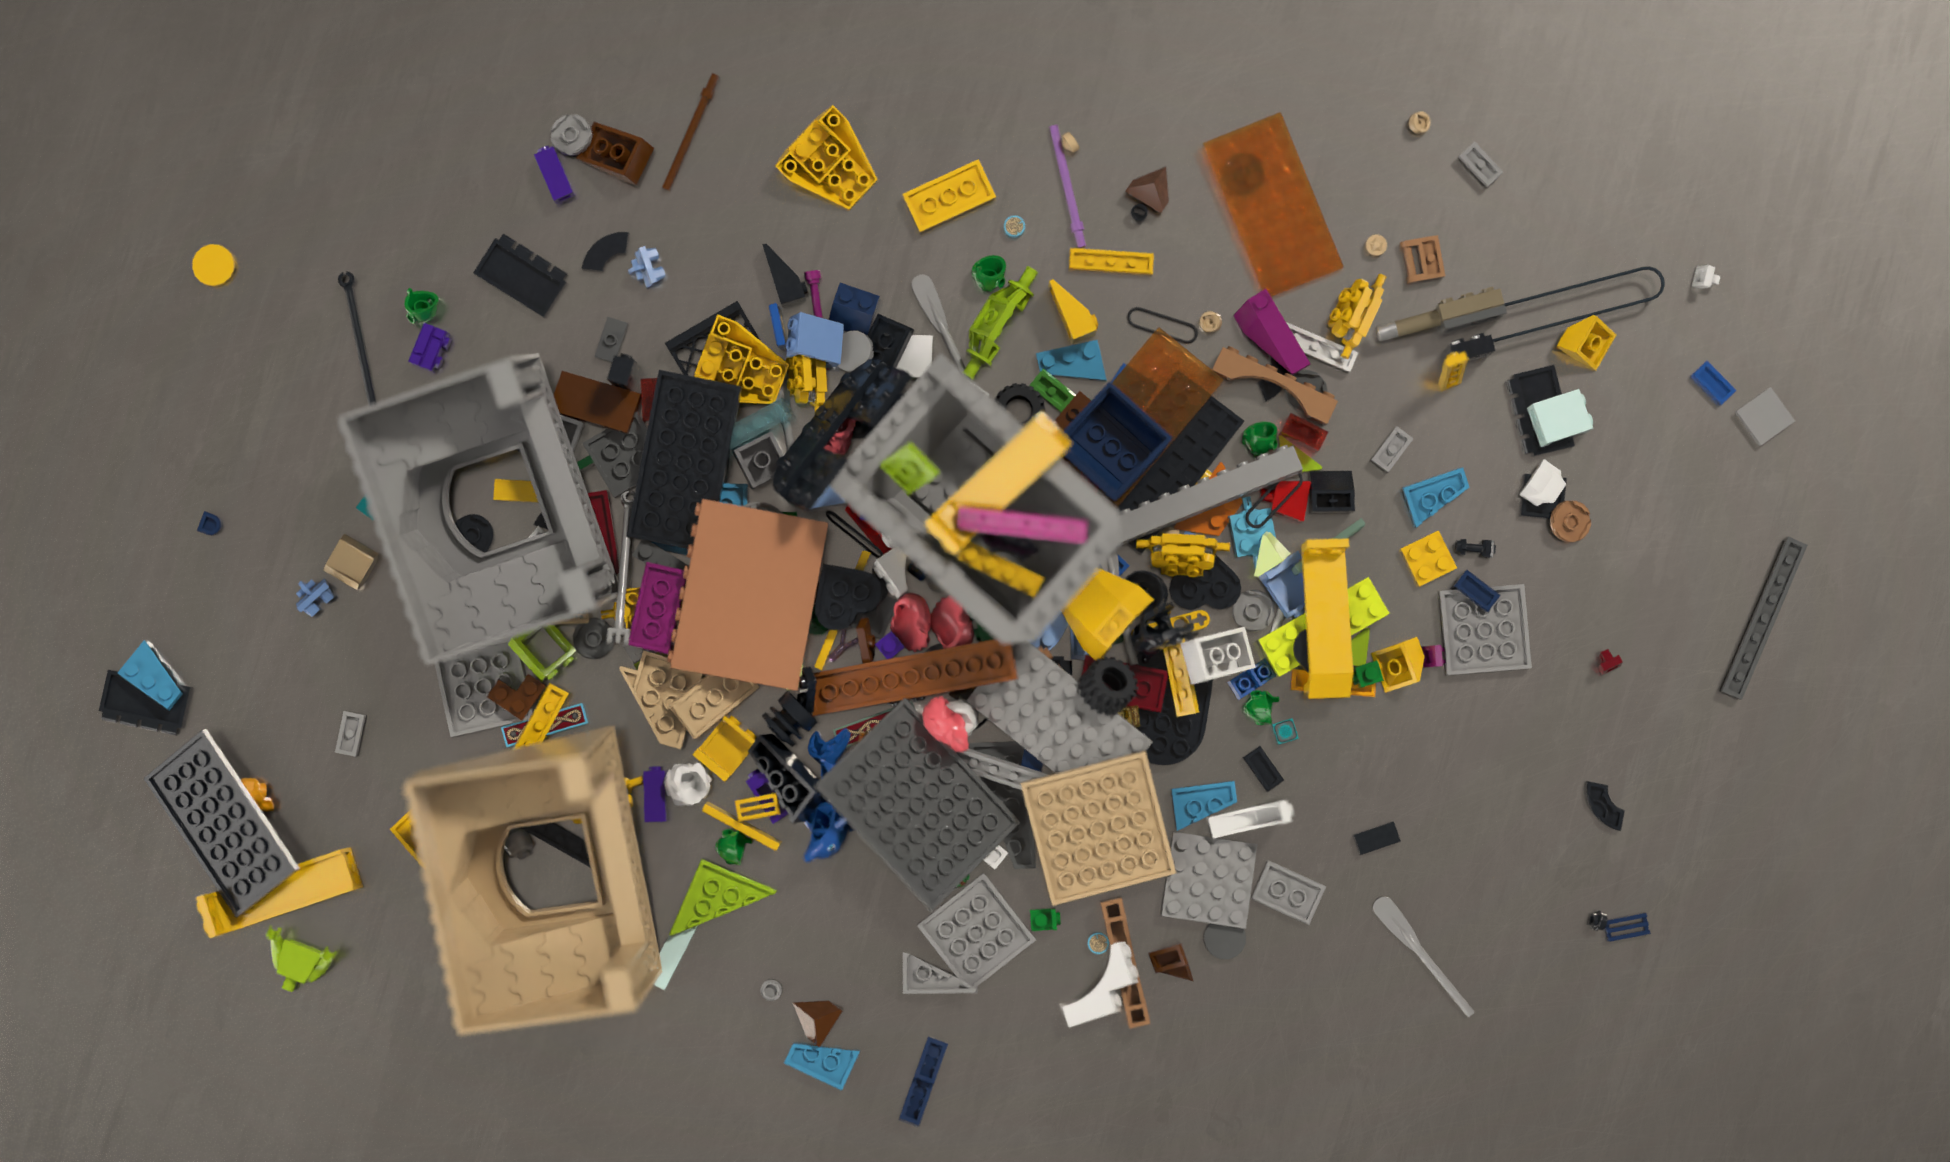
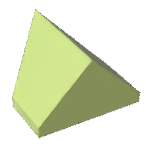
M1266 531L1262 535L1254 576L1259 577L1283 562L1291 554L1271 532Z

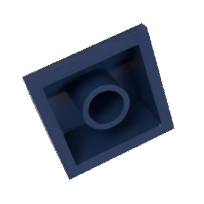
M840 282L828 320L844 324L843 331L845 332L859 331L868 335L881 300L880 296Z

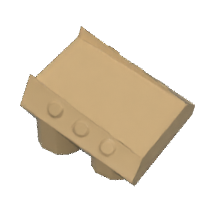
M344 534L325 564L323 571L358 590L365 584L375 567L379 553Z

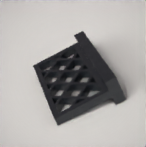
M738 301L665 342L666 347L684 375H688L689 365L697 366V364L690 362L693 350L703 351L694 348L696 339L708 337L704 334L710 332L717 314L731 320L741 314L745 321L743 327L746 328L747 325L751 331L750 333L760 340ZM693 341L692 347L686 346ZM682 347L691 349L688 362L680 360L675 351ZM682 363L687 364L686 370L683 367Z

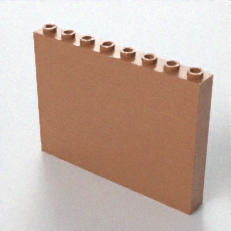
M702 499L701 503L696 505L695 515L699 517L697 524L692 526L691 536L695 538L693 545L688 547L687 557L691 558L690 565L685 566L683 578L687 579L686 586L681 587L679 599L683 600L682 607L677 608L675 620L679 621L678 628L673 629L671 641L675 642L674 650H669L667 662L671 663V668L797 691L828 523Z

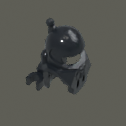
M1173 602L1162 604L1145 613L1141 618V623L1133 630L1132 644L1138 652L1144 655L1142 657L1144 663H1147L1151 657L1163 648L1170 645L1176 646L1184 638L1191 640L1199 635L1198 632L1192 633L1194 629L1193 622H1189L1181 628L1172 626L1170 615L1171 610L1175 608ZM1154 621L1158 624V629L1152 628L1147 622Z

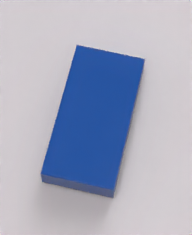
M1705 361L1691 375L1720 406L1737 391L1708 361Z

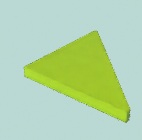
M701 858L669 935L673 936L762 898L776 894L777 890Z

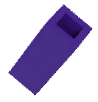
M545 146L538 149V153L534 154L554 202L558 204L574 197L575 193L553 146Z
M661 766L648 767L649 771H643L644 821L667 822L668 807L664 785L667 770L661 771Z
M759 769L748 774L750 779L746 780V783L755 797L776 793L774 790H771L767 777ZM773 798L760 800L758 802L761 805L766 803H772L774 802ZM780 803L781 814L768 816L773 824L788 815L787 810L782 808ZM775 806L763 809L765 812L775 811Z

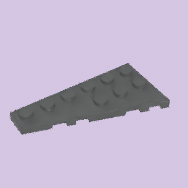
M1016 741L968 743L969 749L1018 765L1022 763L1024 747ZM980 776L984 784L1020 821L1004 838L1014 869L1036 868L1035 837L1023 791Z

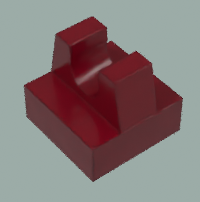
M1609 649L1600 652L1599 658L1602 663L1599 665L1598 670L1601 675H1604L1621 667L1623 661L1619 655L1613 657Z

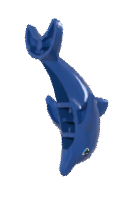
M844 728L828 742L822 740L819 732L815 731L812 734L808 744V752L821 765V778L835 765L846 749L851 736L847 728ZM824 797L805 822V825L811 831V839L804 853V861L811 862L816 858L827 859L840 851L849 832L854 831Z

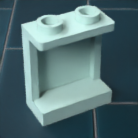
M1579 389L1533 403L1527 407L1541 447L1593 429V418L1587 412L1585 406L1586 399Z

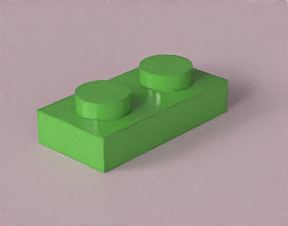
M1044 368L1029 385L1034 387V390L1038 391L1042 397L1061 412L1076 395Z

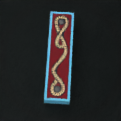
M583 703L560 709L546 736L588 724ZM528 720L501 727L506 747L514 746L517 743Z

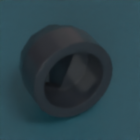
M1136 204L1131 209V215L1137 221L1144 220L1148 215V209L1144 204ZM1135 208L1145 211V214L1142 215L1134 212Z

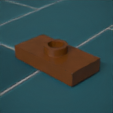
M1079 391L1054 420L1053 424L1063 432L1091 400Z
M861 618L856 631L862 663L865 664L872 662L874 659L875 636L871 634L869 618Z

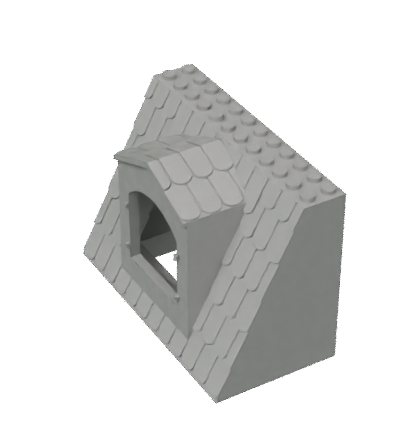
M539 353L508 358L339 417L340 422H338L341 433L345 434L347 440L346 449L349 455L353 457L354 471L362 482L360 485L361 491L364 496H367L369 502L368 511L371 517H374L377 524L375 526L376 533L383 541V553L386 558H389L391 564L390 573L396 579L399 586L397 587L398 595L405 603V615L408 620H411L413 626L412 635L416 641L418 640L420 646L419 654L426 665L597 609L617 597L618 579ZM520 448L548 531L484 553L471 545L463 537L452 518L449 505V489L452 476L456 469Z

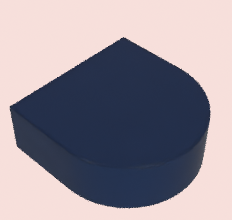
M204 511L197 531L210 536L217 535L222 530V520L218 516Z

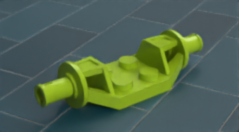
M1027 266L1018 282L1009 280L1008 286L990 294L970 327L969 349L967 348L966 353L970 355L971 359L964 371H962L970 380H974L981 365L991 367V361L1000 349L994 343L995 339L1002 333V328L1013 315V310L1023 312L1029 299L1033 298L1034 294L1030 291L1029 287L1036 275H1038V272L1033 268Z

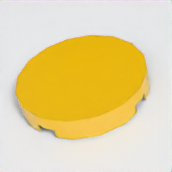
M210 244L196 252L193 258L192 269L200 282L208 286L218 287L226 284L232 278L236 263L228 249L220 245Z

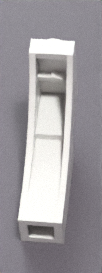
M882 534L883 542L887 547H891L892 550L875 561L873 564L875 566L874 571L879 578H883L887 583L886 588L889 593L895 595L898 599L908 590L905 579L907 556Z
M1279 800L1207 817L1211 837L1217 838L1261 827L1292 822L1291 817L1294 816L1292 804L1287 803V800Z
M1125 942L1111 945L1107 970L1096 988L1079 1001L1063 1007L1069 1027L1078 1026L1122 1011L1120 1007L1122 1005L1121 998L1116 994L1115 990L1138 983V971L1132 965L1130 958L1132 957L1131 949Z

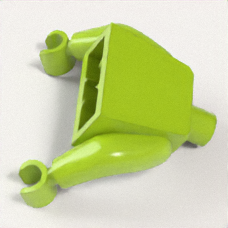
M270 925L266 937L271 942L273 965L277 969L278 974L286 977L282 985L283 989L294 992L297 982L303 984L314 982L330 968L334 957L337 955L336 951L334 953L329 952V946L324 951H320L290 938L283 940L281 936L282 928L278 927L277 931H275Z

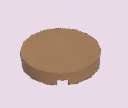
M1573 500L1559 503L1554 508L1550 517V526L1553 534L1564 542L1582 540L1589 533L1591 527L1588 508L1583 503Z

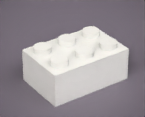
M1245 627L1180 643L1191 685L1256 668Z

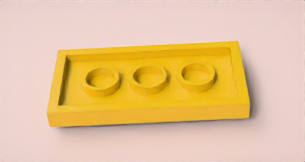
M979 159L902 194L920 233L996 199V195Z

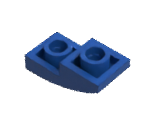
M1266 658L1256 663V668L1246 670L1227 682L1238 700L1277 676Z

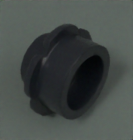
M1600 910L1592 913L1589 918V925L1592 926L1594 931L1604 930L1607 925V915Z

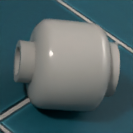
M512 828L506 839L504 849L510 858L518 857L519 860H522L530 855L529 851L533 847V842L525 829Z

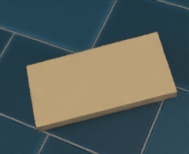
M707 674L668 706L690 736L696 739L755 692L759 685L757 683Z

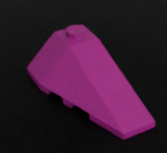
M1267 289L1249 298L1233 315L1243 333L1292 375L1311 365Z

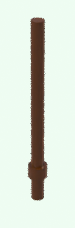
M714 73L711 74L706 88L703 87L699 104L662 186L664 190L670 191L707 104L715 94L713 91L720 76Z

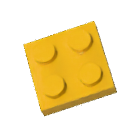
M1439 530L1400 549L1418 587L1457 569Z

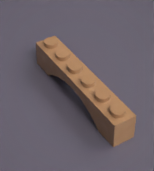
M1233 347L1222 348L1211 371L1212 373L1229 381L1241 378H1256L1275 383L1287 390L1297 400L1306 417L1325 426L1328 424L1338 402L1334 399L1335 396L1326 391H1323L1322 394L1315 390L1316 387L1307 382L1301 384L1296 381L1297 378L1288 373L1282 375L1277 372V368L1266 364V366L1258 364V359L1250 355L1243 357L1239 355V350Z
M1118 897L1100 901L1110 948L1112 944L1125 942L1131 949L1132 957L1130 958L1132 965L1137 969L1122 898ZM1139 974L1137 978L1138 983L1120 988L1129 1028L1150 1024Z

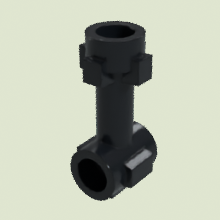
M1466 539L1456 540L1455 553L1465 555L1466 551L1479 552L1483 558H1493V555L1496 554V545H1494L1492 540H1482V544L1467 543Z

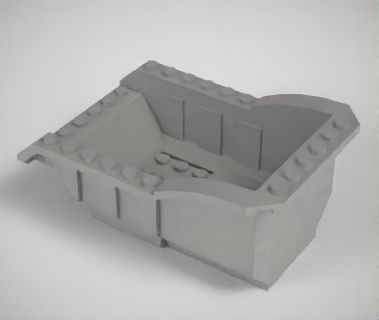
M940 353L923 375L852 454L846 465L830 484V487L935 580L1000 642H1034L1121 544L1119 511L1058 457L1001 510L1088 520L1086 543L1027 537L1038 547L1039 552L1021 563L1013 555L996 553L1044 577L1035 597L958 560L957 558L961 550L955 555L947 551L943 547L942 541L928 531L925 522L1025 427ZM911 441L940 472L937 477L908 495L879 465L884 459ZM978 531L969 541L987 549L980 539V535L986 532Z

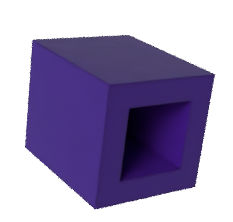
M892 631L875 644L886 659L894 658L905 649Z

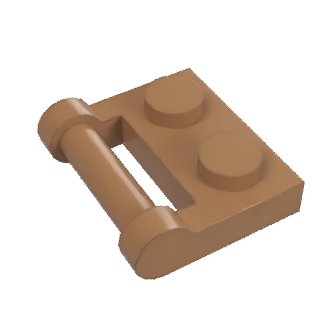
M1438 235L1400 242L1401 249L1404 251L1408 277H1406L1407 284L1445 277ZM1415 246L1418 248L1422 274L1416 275L1411 248Z

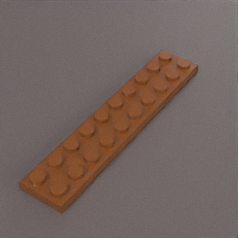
M995 639L816 672L814 675L817 683L814 712L812 714L813 716L901 701L904 698L912 699L1018 680L1013 644L1002 643Z

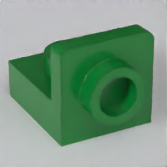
M1378 660L1353 667V684L1358 685V688L1384 681Z
M1055 908L1031 909V931L1057 930V925H1061L1060 912H1056Z

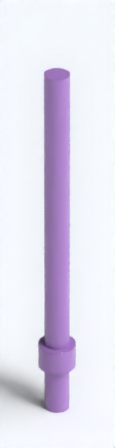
M1058 125L1050 126V131L1072 220L1070 224L1072 233H1075L1078 248H1084L1086 243L1083 235V221H1080Z

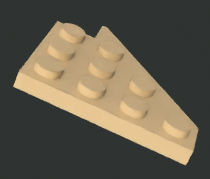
M643 650L638 670L620 666L619 670L659 743L681 750L687 730L668 705L703 678V673L671 668V663L667 662L668 657Z

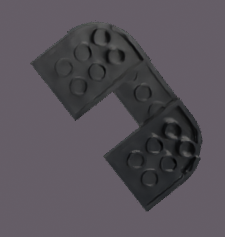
M869 359L850 373H845L828 399L815 411L811 421L804 425L801 434L785 455L778 459L773 477L775 492L789 504L810 512L848 462L844 456L823 449L846 418L875 427L913 376L905 370L886 365L880 359Z

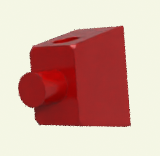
M1280 481L1274 487V490L1262 501L1271 502L1270 509L1272 512L1298 485L1299 481ZM1302 481L1301 486L1275 514L1297 522H1304L1311 482ZM1261 489L1260 498L1268 489Z

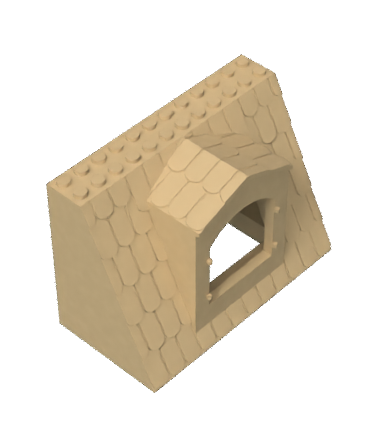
M614 725L419 771L407 780L404 785V793L409 799L410 806L408 812L414 822L413 836L418 841V859L422 861L423 865L422 878L427 884L426 897L432 907L431 921L436 926L435 940L437 945H440V963L445 969L444 982L446 987L449 988V1005L451 1008L453 1007V1025L457 1028L458 1035L636 1011L662 973V967ZM581 818L598 901L530 910L513 893L504 872L503 852L509 832L512 828Z

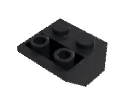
M1309 471V481L1311 482L1309 491L1310 513H1353L1355 511V489L1352 471Z

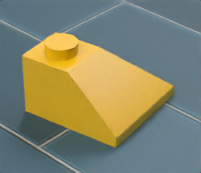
M1592 315L1568 327L1557 346L1566 355L1596 371L1614 341L1616 334L1597 316Z
M1418 637L1371 653L1373 660H1378L1384 680L1381 682L1385 693L1420 681L1425 656Z

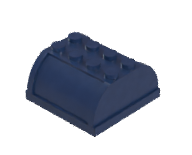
M1109 381L1062 432L1072 442L1062 455L1116 502L1156 461L1167 445L1173 440V437Z

